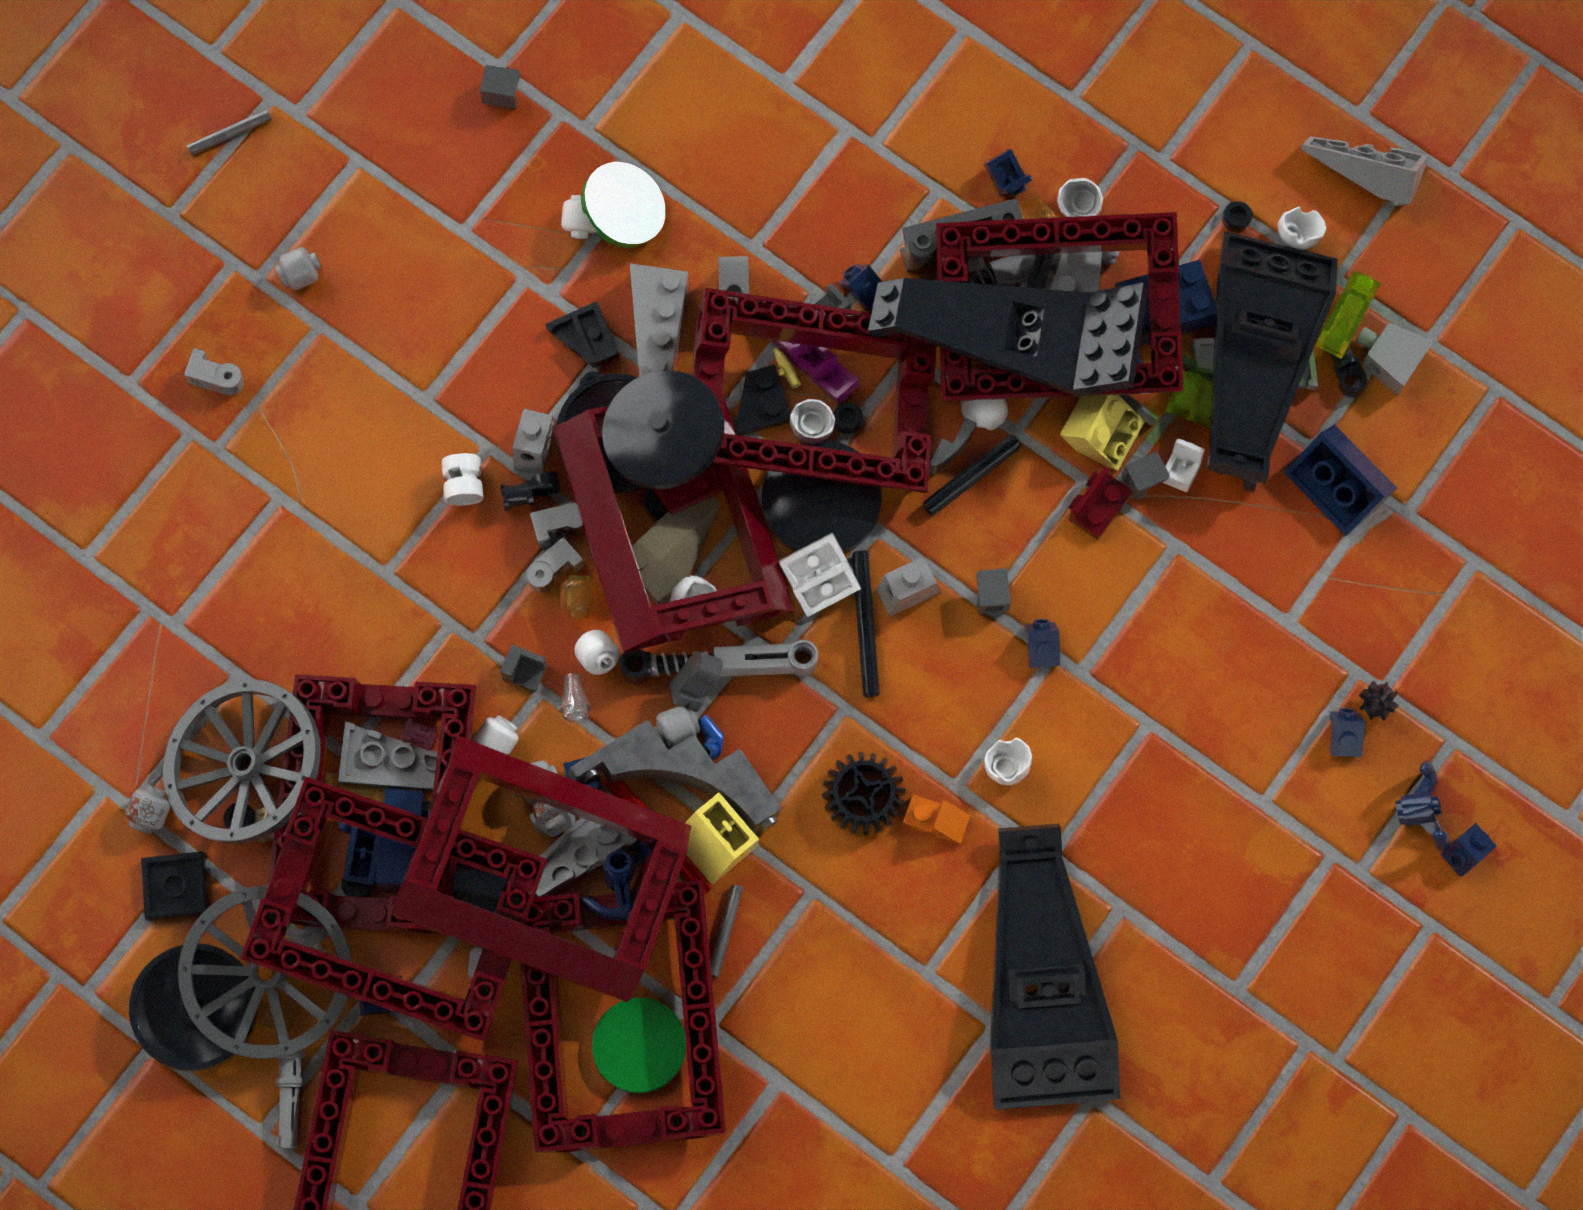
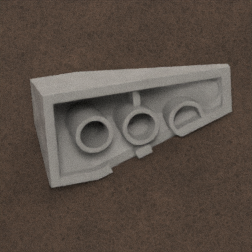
M1312 136L1308 137L1301 148L1307 154L1379 198L1388 200V203L1396 206L1409 205L1413 200L1429 157L1428 155L1399 148H1390V153L1380 152L1374 149V145L1370 144L1351 148L1345 141Z

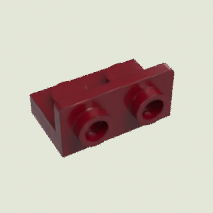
M1106 466L1100 473L1096 470L1086 483V486L1089 487L1083 496L1078 493L1068 507L1072 510L1069 521L1096 540H1099L1133 493V490L1109 475L1110 469Z
M707 468L701 475L686 484L668 489H653V491L671 515H675L720 493L722 485L710 469Z

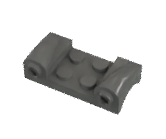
M1017 198L902 228L905 247L900 248L906 271L918 270L935 264L937 252L936 223L1023 219Z

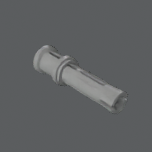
M302 1051L277 1057L279 1058V1078L275 1079V1084H277V1088H280L278 1149H296L299 1146V1088H302V1084H304V1079L301 1078V1059L305 1057V1052Z

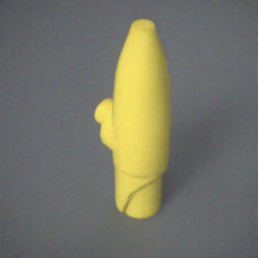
M775 348V358L780 367V370H777L778 376L786 377L792 388L799 387L801 382L792 364L782 351Z

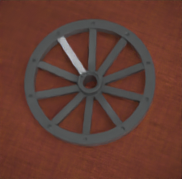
M245 679L229 682L216 687L200 697L178 721L168 741L164 756L163 782L165 793L172 810L179 820L193 832L209 840L224 844H242L256 841L283 827L290 820L305 776L316 780L319 771L320 738L311 713L292 693L274 683L263 680ZM253 695L269 696L279 700L255 745ZM242 696L244 746L239 743L215 709V707L225 701ZM287 708H289L298 721L301 732L264 752ZM205 715L209 717L232 749L231 754L188 741L192 731ZM303 743L304 755L300 773L269 766L270 761ZM184 750L226 763L228 766L180 780V764ZM251 761L249 768L246 769L247 764ZM267 776L296 782L293 790L279 808H277L263 781ZM232 777L196 814L192 812L184 798L183 790ZM253 784L269 816L255 824L242 827ZM240 785L230 829H222L205 824L204 821Z
M255 886L238 890L219 899L196 920L181 950L178 967L179 988L184 1006L196 1027L213 1043L231 1053L245 1057L277 1058L300 1051L321 1038L340 1016L348 996L335 992L330 1007L324 1012L285 980V977L291 976L275 972L273 979L265 981L259 975L260 966L247 962L249 966L193 965L198 944L205 932H208L241 957L244 947L216 927L213 922L230 908L242 903L249 929H251L256 915L252 900L264 898L268 886ZM300 893L297 905L310 912L324 926L300 944L313 947L330 935L337 956L352 961L347 939L335 918L320 903ZM193 974L249 977L201 1008L194 990ZM255 986L256 988L235 1039L222 1032L208 1019L207 1016ZM277 987L319 1020L309 1031L293 1040H289ZM267 990L280 1044L255 1045L245 1043L244 1041L263 994Z

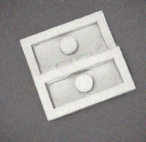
M833 532L779 560L783 571L793 587V592L807 617L861 589Z

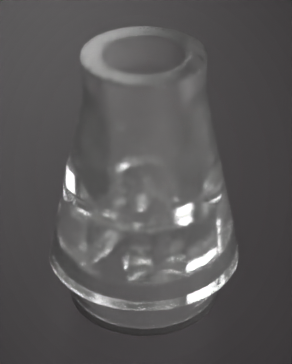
M579 674L566 675L564 677L560 712L564 714V719L567 721L585 720L589 716L588 712L591 710L582 682V676Z

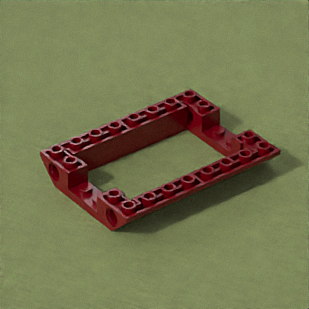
M1177 212L936 223L938 281L969 283L968 258L1147 250L1151 363H1137L1133 388L1085 396L1183 392ZM940 348L942 402L1075 396L1002 369L972 370L971 358Z
M705 287L696 325L692 376L702 381L712 391L722 409L723 417L725 416V405L721 404L724 365L725 356L730 349L731 334L898 359L892 458L724 433L721 448L712 463L927 493L931 435L925 434L928 387L935 379L937 346L901 333L873 338L868 332L872 313Z
M722 392L721 404L725 405L724 433L737 435ZM609 406L589 409L553 428L623 653L681 640L685 632L731 621H736L737 626L795 612L748 468L714 463L753 583L650 606L601 449L604 448L602 438L603 421Z
M295 674L293 695L311 713L320 738V765L316 778L318 781L322 782L330 715L441 721L431 809L457 736L471 740L477 692L476 685L415 681V687L361 684L356 678ZM291 710L287 739L301 732L298 721ZM303 743L285 753L283 769L300 773L304 755ZM281 779L278 808L287 799L296 782ZM289 821L274 832L267 886L285 840L283 836ZM448 859L436 890L450 897H453L456 861ZM310 865L301 893L311 897L326 908L338 922L341 929L411 934L440 933L390 914L397 895H389V899L339 896L324 890H310L308 893ZM296 905L290 924L324 927L310 912Z
M457 736L436 791L435 802L417 849L412 854L390 914L628 1003L646 969L688 850L691 825ZM478 778L643 842L654 843L652 852L646 856L640 874H643V878L625 929L619 932L613 949L616 951L614 958L436 891Z
M305 776L283 836L285 840L265 896L261 898L240 959L484 1041L512 959L482 949L466 998L463 999L285 938L327 818L415 848L419 844L428 820L426 817ZM459 829L448 859L506 878L507 880L495 914L525 924L547 859Z
M703 879L676 882L663 921L675 920L692 1107L673 1105L659 1107L660 1110L603 1116L588 1114L578 1115L575 1119H569L558 977L520 963L535 1153L608 1149L693 1140L726 1133ZM631 891L630 893L632 905L638 891ZM578 893L534 897L525 925L554 935L557 932L626 925L627 920L611 921L600 918L583 906L582 899L584 897H581ZM615 893L590 896L597 903L607 908L616 909L618 907Z
M330 1030L294 1210H332L360 1071L480 1090L457 1210H491L518 1060L455 1050L454 1053L399 1044L391 1039Z

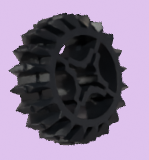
M859 752L858 761L855 762L853 756L849 754L846 757L847 766L840 760L836 762V767L840 772L832 769L828 771V776L834 781L824 780L823 787L832 791L822 793V799L832 800L825 805V811L836 810L832 814L831 820L835 822L842 818L843 820L840 824L842 830L850 823L852 824V834L857 833L859 826L863 827V834L866 836L869 835V826H873L875 832L880 833L881 821L887 827L892 825L888 815L894 818L900 816V812L895 807H903L905 801L897 796L905 795L906 790L903 787H895L903 782L902 776L891 777L895 774L897 768L896 766H891L886 770L885 767L888 759L883 758L878 764L875 763V753H872L870 761L864 760V752ZM860 771L874 773L883 781H868ZM851 774L854 788L846 792L845 796L839 798V786ZM859 783L865 792H873L869 793V802L863 796H857L859 794ZM889 790L887 805L877 813L874 799L882 795L883 791ZM844 806H859L868 816L852 814Z

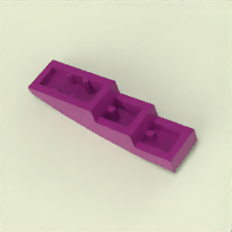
M772 340L803 373L838 404L860 386L858 378L838 362L837 357L827 348Z

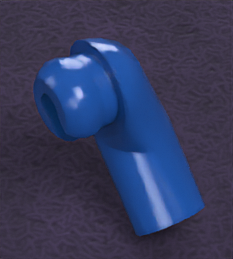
M706 714L698 720L700 730L705 735L703 748L711 760H715L722 753L724 735Z

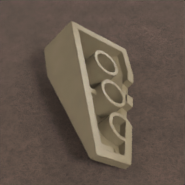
M712 496L675 515H671L668 512L633 545L632 550L647 597L657 605L670 602L674 587L679 581L689 577L721 505V502Z

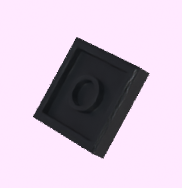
M203 851L141 858L144 917L146 921L202 915L209 908L206 861Z

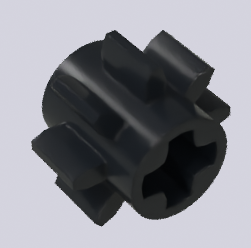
M1372 681L1368 689H1363L1359 694V697L1364 699L1363 704L1359 708L1369 715V719L1380 716L1382 720H1386L1390 712L1394 713L1399 706L1393 702L1398 692H1393L1388 686V682L1377 685L1375 681Z

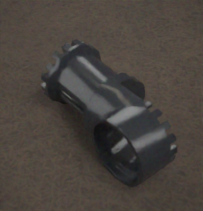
M1339 335L1338 338L1337 336L1334 337L1335 341L1330 339V341L1326 342L1323 349L1325 352H1329L1335 364L1334 371L1339 379V390L1347 397H1357L1362 394L1366 387L1367 375L1360 364L1359 358L1353 355L1347 343L1349 341L1347 335ZM1355 376L1360 380L1361 386L1351 389L1345 384V378Z
M550 471L535 474L532 476V479L525 480L524 484L512 486L500 484L502 497H505L502 499L505 511L510 510V507L526 504H529L530 507L535 506L533 497L548 496L549 492L550 495H553V491L556 494L561 490L558 473Z

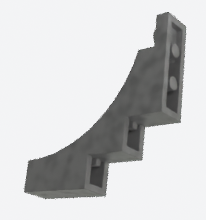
M648 720L571 766L568 774L570 779L580 783L583 781L584 784H588L600 775L599 771L601 770L609 783L630 779L654 778L687 784L713 797L720 793L753 833L760 828L764 832L778 822L776 818L781 811V807L741 749L714 764L693 734L668 750Z

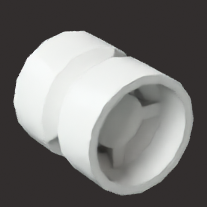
M468 453L444 457L441 461L442 476L447 480L443 485L444 501L447 504L457 506L481 502L484 498L483 484L478 479L482 474L481 458L478 455Z

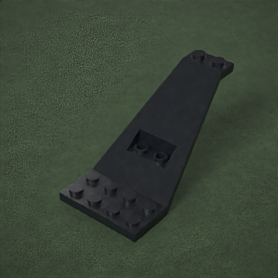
M1224 231L1221 239L1217 275L1207 470L1243 478L1251 482L1255 481L1266 484L1269 476L1270 456L1336 294L1338 259Z
M901 278L878 283L868 332L873 338L901 333L1079 397L1134 387L1148 289L1144 283H1138L1094 292H1077Z
M1058 823L998 828L999 872L990 1031L994 1109L1121 1099L1118 1039L1063 861L1061 827ZM1060 982L1068 983L1065 989L1057 988ZM1034 984L1037 987L1033 992L1026 991L1028 985Z

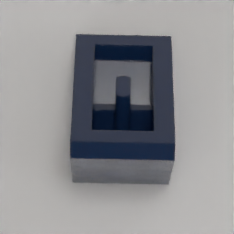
M353 826L351 827L343 880L372 886L375 884L380 843L379 835Z

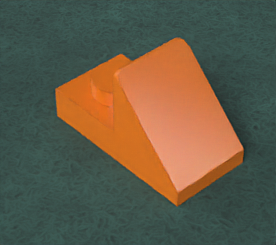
M912 794L902 825L961 845L971 815L945 800L940 804Z

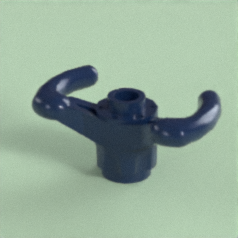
M1423 761L1420 764V772L1424 775V780L1414 794L1401 796V800L1395 801L1400 825L1406 824L1409 827L1420 824L1432 835L1437 849L1444 852L1449 848V837L1437 820V815L1442 814L1439 797H1433V792L1438 782L1437 775L1430 761Z
M638 842L627 850L639 854L630 856L623 850H616L608 854L606 862L603 864L605 882L608 888L615 892L618 907L616 909L607 908L597 903L590 896H585L582 899L583 906L591 913L603 919L611 921L628 920L633 906L630 898L631 890L640 870L643 868L646 856L652 852L653 848L643 842ZM621 892H624V899H622Z

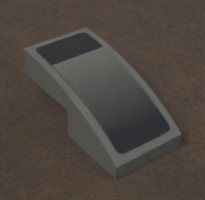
M966 418L953 443L942 438L930 461L929 474L935 475L942 471L960 455L975 433L976 422Z

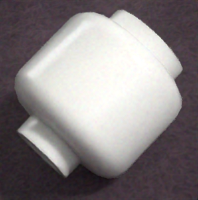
M571 195V200L563 203L561 226L564 230L571 232L570 237L588 239V234L595 233L597 230L593 227L587 215L583 213L581 195Z
M591 630L584 633L578 639L575 645V656L586 671L593 675H601L612 670L617 664L619 648L604 631Z
M497 715L496 718L488 717L484 720L474 735L473 741L509 755L518 742L519 737L515 732L517 727L505 718Z

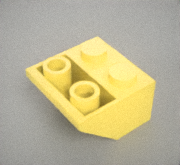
M1119 395L1081 396L1060 435L1077 452L1112 470L1118 471L1145 421Z
M717 793L695 811L685 822L691 825L686 855L712 885L759 847V838L720 793Z

